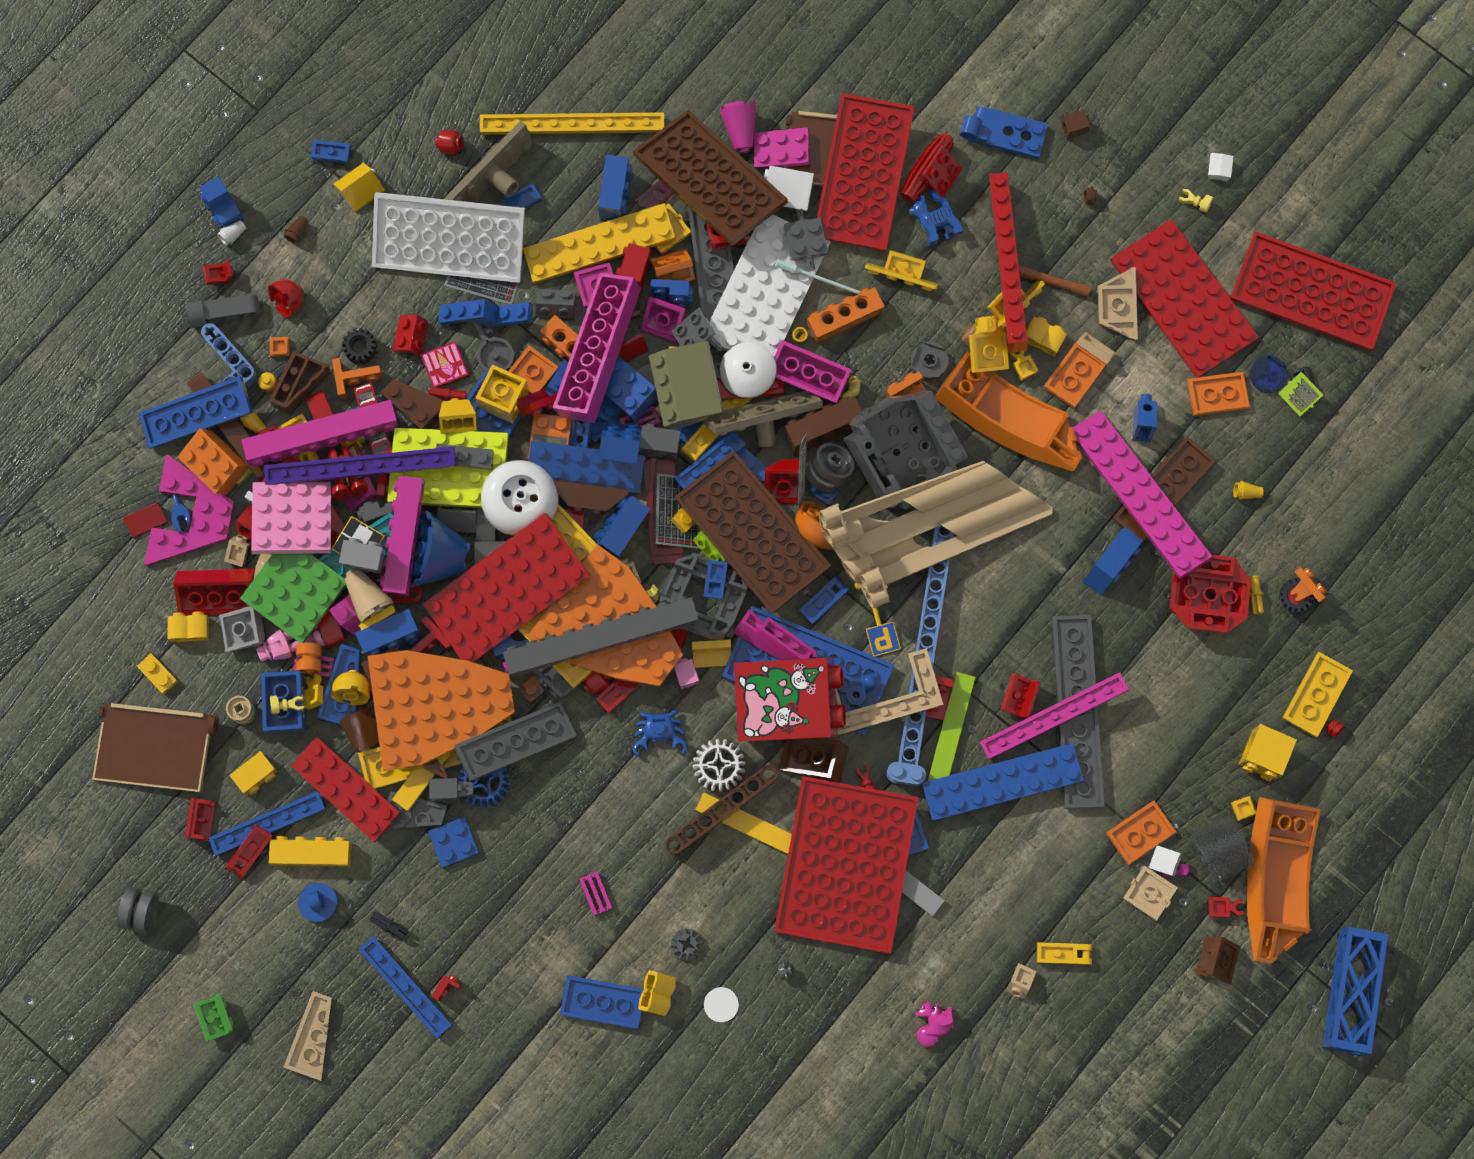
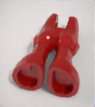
M347 446L342 447V456L337 457L334 448L329 449V459L352 457ZM358 477L348 478L350 491L344 478L333 479L336 485L332 488V495L335 499L346 500L350 496V491L352 497L356 498L366 493L369 488L367 482L359 480Z

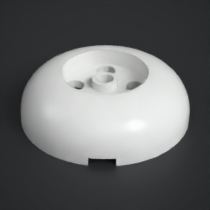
M515 460L498 466L485 480L481 492V505L487 520L497 530L511 535H516L544 513H547L552 520L558 506V492L553 482L554 480L545 469L529 461ZM519 480H525L527 485L524 487L520 486ZM509 490L511 492V495L509 497H505L503 495V491ZM517 494H523L524 497L518 498ZM534 495L535 497H538V500L536 502H532L530 500V496ZM514 507H522V511L515 512Z

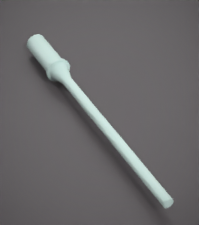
M780 259L776 261L775 266L788 270L793 274L801 273L859 295L860 291L801 270L796 264L793 265Z

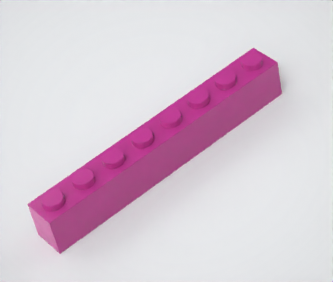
M387 400L241 439L249 467H259L266 462H278L288 456L297 457L303 452H315L326 446L334 447L344 441L352 442L359 437H371L382 431L390 432L398 427L392 402Z

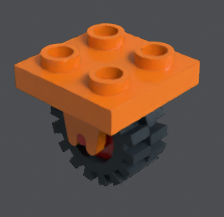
M1300 567L1295 571L1299 578L1287 580L1279 591V600L1282 606L1291 612H1303L1309 609L1314 603V598L1318 602H1322L1327 598L1325 593L1328 592L1321 583L1317 584L1313 578L1316 576L1309 568L1305 569L1304 567Z

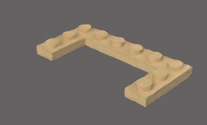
M927 648L908 654L919 689L918 692L846 712V727L838 728V735L943 705ZM835 689L836 705H840L841 700L838 694V690Z

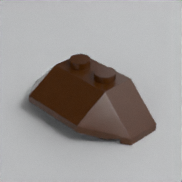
M553 479L559 495L568 506H572V510L584 511V508H588L593 513H603V511H607L627 496L629 489Z

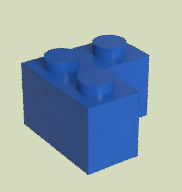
M219 176L199 187L202 192L199 196L208 211L213 210L215 214L213 219L217 226L222 225L224 228L239 220H244Z

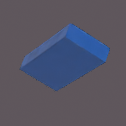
M531 183L515 192L511 197L502 199L501 203L503 206L527 209L541 201L542 197L534 184Z

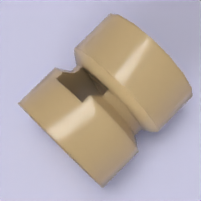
M232 697L226 705L227 715L240 725L249 724L256 716L255 706L246 697Z

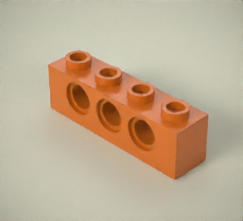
M875 287L872 289L865 288L859 292V295L854 297L848 296L843 299V302L837 305L833 303L820 313L819 311L813 312L807 318V325L816 343L883 313L885 306ZM864 303L867 307L860 309L857 307V304ZM848 311L850 315L844 317L840 314V312ZM829 318L833 323L825 324L823 320Z
M554 315L540 330L541 340L547 346H553L555 353L559 357H565L567 360H570L571 353L569 351L574 348L578 334ZM558 336H564L565 340L562 342H557L556 338Z

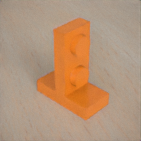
M340 358L332 359L337 393L340 400L348 399L347 384L355 386L363 381L376 382L383 378L379 365L344 372Z

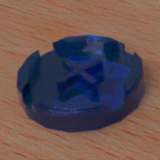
M1275 356L1260 357L1253 363L1250 369V380L1259 391L1274 393L1286 384L1288 379L1287 367L1281 359Z

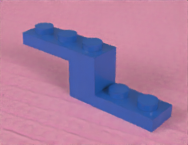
M486 299L440 305L438 323L447 325L473 321L485 328L532 322L533 304L524 302L498 306Z

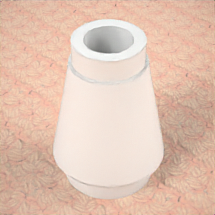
M239 220L220 229L217 235L222 243L227 246L232 244L246 230V226Z

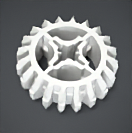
M716 739V745L713 746L710 740L708 741L709 748L703 744L701 747L704 752L700 750L696 752L700 758L694 757L693 760L699 764L693 765V769H699V771L695 772L694 775L695 777L702 776L698 780L699 783L706 781L704 788H708L709 784H711V791H715V787L719 786V792H722V786L724 785L727 790H730L729 783L735 787L737 783L734 779L742 780L738 773H745L744 769L739 768L745 766V762L739 761L744 758V755H736L740 749L732 750L734 743L727 747V740L723 741V745H719L720 741ZM715 751V759L711 762L703 763L706 756ZM721 751L729 753L734 761L724 760ZM718 756L720 757L721 764L725 765L720 770V775L717 767L714 766V764L717 765ZM735 767L733 774L723 780L724 771ZM704 769L714 771L717 775V780L709 778L705 774Z

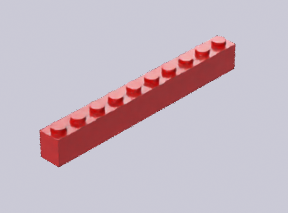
M1008 172L989 174L1009 353L1028 351Z

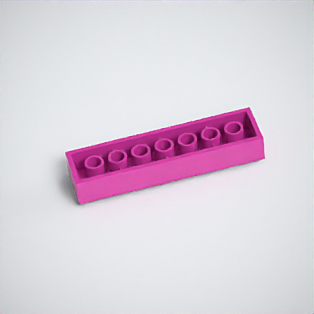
M607 273L599 274L553 405V409L561 418L595 423L641 290L634 277Z

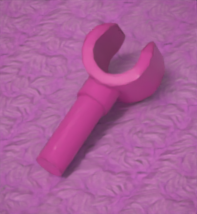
M1179 864L1175 876L1188 875L1189 865ZM1162 873L1163 878L1171 877V875Z

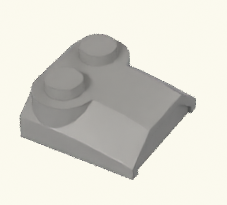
M251 606L219 615L225 653L249 647H259L263 644L265 633L262 616Z

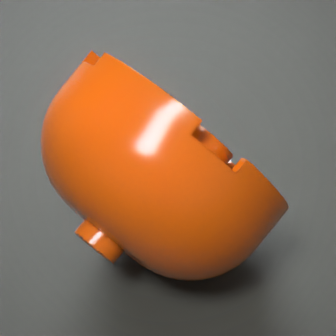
M814 501L802 502L794 519L800 533L805 539L813 543L816 548L834 550L820 530L819 511L829 506H816Z

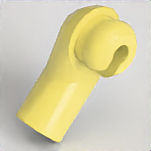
M857 376L849 378L848 391L841 395V399L859 395L861 382Z

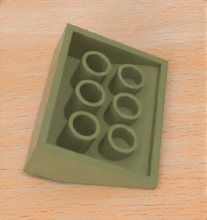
M708 341L669 348L649 355L664 427L669 429L670 427H675L678 430L724 413Z

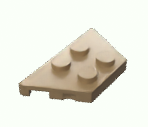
M1132 267L1098 286L1099 324L1132 340H1138L1136 267Z

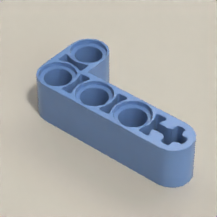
M214 324L204 325L201 329L203 338L233 371L223 382L239 376L243 377L245 372L250 371L251 375L249 377H243L247 390L257 381L255 370ZM212 332L217 339L214 340L209 334ZM222 345H227L225 350H219ZM239 358L238 363L231 364L233 359Z

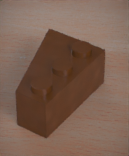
M293 351L269 402L274 408L291 414L331 373L329 366Z
M393 379L380 392L383 399L386 401L391 400L393 408L416 429H431L439 420L440 408L444 400L396 379Z

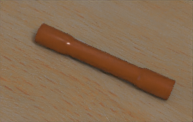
M1022 265L1019 266L1020 277L1043 281L1046 284L1089 297L1091 286L1061 279Z

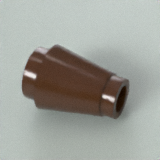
M299 216L285 230V239L292 244L300 242L309 221L305 217Z

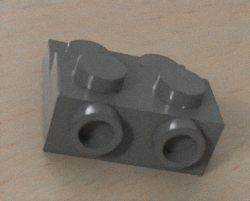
M369 501L364 503L363 507H360V510L357 511L359 520L368 526L390 512L394 515L392 502L384 504V507L381 508L378 501Z

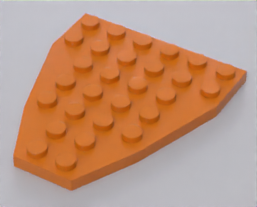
M597 544L583 562L591 576L552 604L527 637L530 640L540 642L549 635L555 634L557 637L564 635L563 632L566 630H581L584 625L593 623L595 626L601 624V621L604 619H619L622 614L629 612L631 615L636 614L642 608L650 607V609L656 608V605L630 568ZM671 631L569 660L565 663L614 679L660 687L683 654Z
M408 650L368 656L383 771L423 766L455 750L454 745L491 730L515 713L510 678L507 673L466 660Z

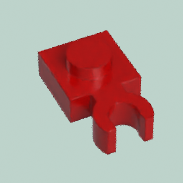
M1208 897L1209 917L1229 918L1230 912L1240 916L1244 912L1237 911L1236 905L1243 904V901L1236 900L1230 903V897Z

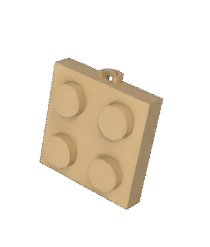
M1143 866L1137 877L1133 878L1130 883L1131 886L1124 895L1123 900L1157 921L1163 910L1167 909L1170 905V899L1178 887L1146 866Z

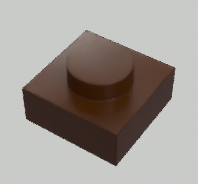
M533 676L518 688L530 704L545 693V690Z

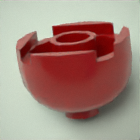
M281 279L268 286L269 298L271 302H276L278 306L275 309L282 316L288 318L301 309L304 292L299 284L289 279Z

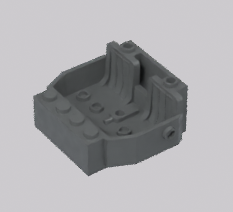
M922 390L915 395L887 397L874 406L862 410L849 424L853 433L844 438L845 443L877 498L956 471V464L968 457L933 392L928 390ZM914 426H917L918 430L914 433L912 429ZM924 442L927 444L925 449L922 448V443ZM894 449H898L896 456L893 454ZM876 471H877V472L882 476V478L884 479V481H885V483H886V485H887L886 488L884 487V485H883L882 481L880 480V478H879L878 474L876 473ZM905 501L890 507L896 506L904 510L914 508Z

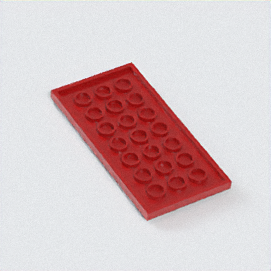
M845 93L841 94L817 218H821L825 240L881 251L887 250L915 106Z
M1172 219L1110 259V262L1119 274L1132 267H1136V297L1196 378L1203 376L1258 340L1259 336Z
M1255 231L1230 299L1362 349L1372 351L1396 282Z
M544 513L426 601L423 606L460 659L474 663L591 575L549 515Z

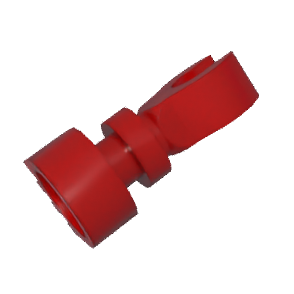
M865 764L866 773H861L857 766L856 774L862 780V787L877 790L876 786H872L873 781L869 777V766Z

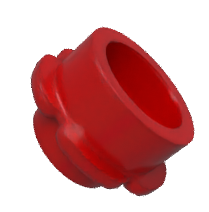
M1333 720L1328 725L1329 736L1332 735L1336 738L1343 731L1345 726L1341 723V720L1337 722Z

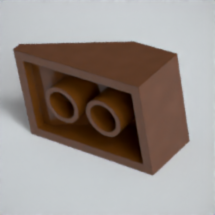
M826 738L786 739L779 770L798 776L840 783L849 747L839 740Z

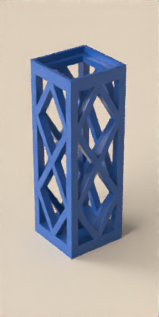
M1353 927L1339 930L1322 1048L1357 1055L1372 1054L1388 934ZM1365 944L1371 955L1370 961L1364 949ZM1360 951L1367 970L1358 980L1351 960ZM1347 970L1349 971L1352 981L1354 983L1353 987L1351 986L1350 981L1348 979ZM1345 986H1346L1348 992H1347V994L1344 996V991H1345ZM1366 987V993L1364 995L1363 989ZM1358 995L1363 1005V1013L1357 1000ZM1353 1002L1360 1021L1350 1032L1343 1013ZM1340 1022H1341V1024H1342V1026H1343V1029H1344V1031H1345V1034H1346V1037H1345V1038H1344L1343 1033H1342V1031H1341V1029H1340Z

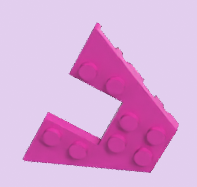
M166 455L159 492L194 497L196 500L189 533L182 532L180 534L173 530L151 528L145 566L228 540L235 507L234 501L225 495L214 494L192 471L169 455Z

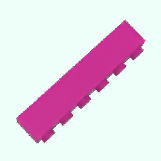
M399 476V481L396 480L394 491L397 492L396 500L393 499L392 502L394 515L393 519L389 521L391 536L386 541L388 556L384 558L383 568L386 570L385 576L381 577L380 587L383 588L382 591L385 593L409 596L425 481L421 478Z

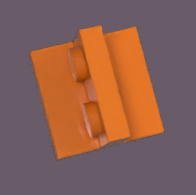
M686 249L651 258V265L658 280L691 281L695 279L692 259Z

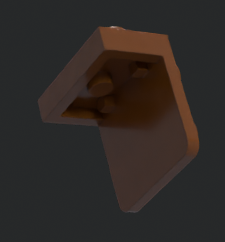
M371 700L365 708L340 720L342 728L357 752L360 753L379 744L374 700Z

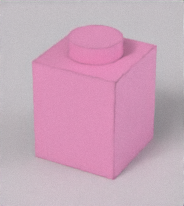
M680 659L674 667L680 689L698 685L699 679L692 659Z

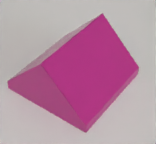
M650 296L641 330L676 342L677 340L672 330L685 320L686 310L685 308Z

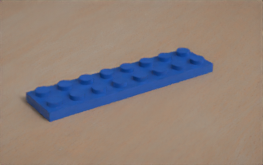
M1071 743L923 782L922 787L931 819L936 821L1080 783L1084 779L1074 745Z

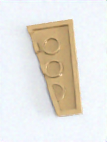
M312 992L284 1068L321 1081L331 997Z

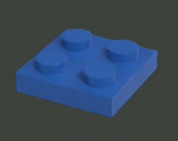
M465 817L428 831L442 868L479 854Z

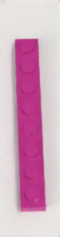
M1118 673L980 741L990 760L1128 692L1129 689L1121 673Z

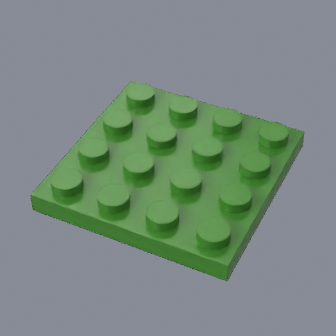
M311 553L272 554L240 599L298 642L304 643L343 591L346 583L344 577Z

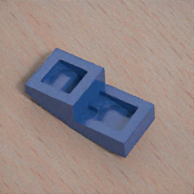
M709 560L703 597L723 600L728 562Z

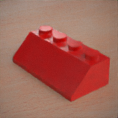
M254 569L177 571L173 585L178 613L192 615L193 612H203L204 615H217L249 607L240 598L254 580Z

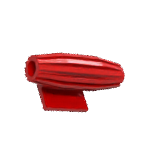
M947 133L939 134L922 152L908 173L900 191V195L905 201L915 204L930 187L935 190L940 198H944L963 169L950 154L954 147L952 136Z

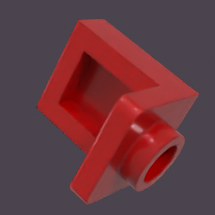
M225 260L223 264H206L203 266L206 285L228 284L234 275L233 266H230L229 260Z

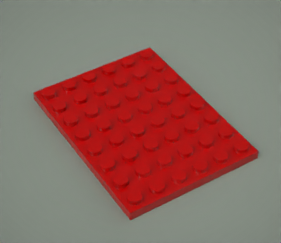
M802 776L774 932L891 954L918 797Z

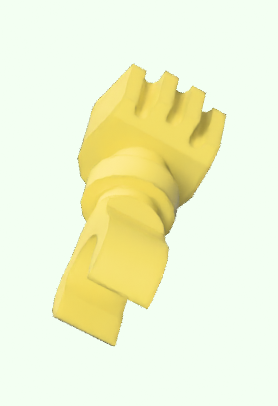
M1188 189L1182 190V193L1188 196V198L1179 196V201L1182 204H1193L1195 207L1200 206L1199 211L1207 213L1213 200L1212 196L1206 195L1204 199H1201L1200 196L1196 197Z
M653 584L651 589L646 590V593L653 603L656 604L659 598V589Z
M270 696L272 714H278L280 709H283V711H288V709L301 711L305 706L297 707L295 703L304 700V698L297 696L292 700L282 699V702H279L277 696Z

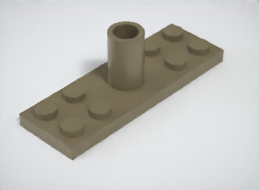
M520 121L444 200L477 203L491 185L506 197L514 195L518 190L519 182L505 171L512 164H515L519 157L525 151H528L533 144L526 124Z
M803 390L725 410L724 413L703 420V422L716 435H726L729 431H741L746 429V427L755 425L758 446L770 447L777 443L774 420L788 416L796 417L799 413L815 412L817 409L823 408V403L816 395Z

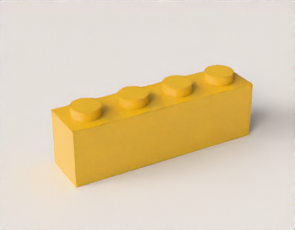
M277 836L276 840H270L269 864L280 866L351 867L352 843L347 841V838L336 837L335 841H327L326 837H315V840H307V837H296L295 840H288V837Z

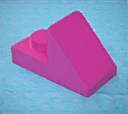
M369 477L361 479L367 482L369 489L366 493L355 498L352 497L350 491L349 498L345 500L350 512L363 507V504L366 502L377 501L376 491Z

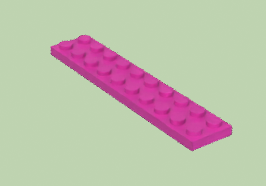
M1101 410L1073 427L1077 444L1179 579L1212 559V555Z

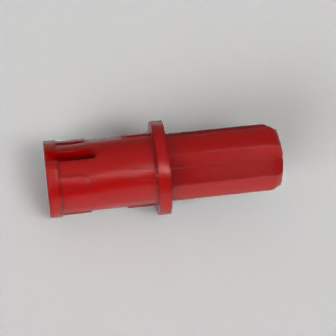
M430 387L429 389L430 395L441 400L451 401L454 398L466 400L467 391L452 390L450 387L448 389Z

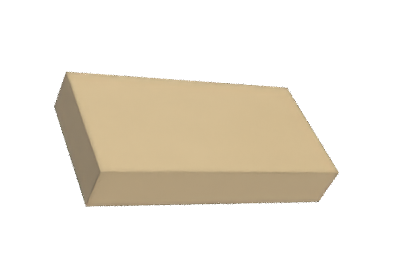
M1087 332L1077 341L1079 346L1106 364L1116 354Z

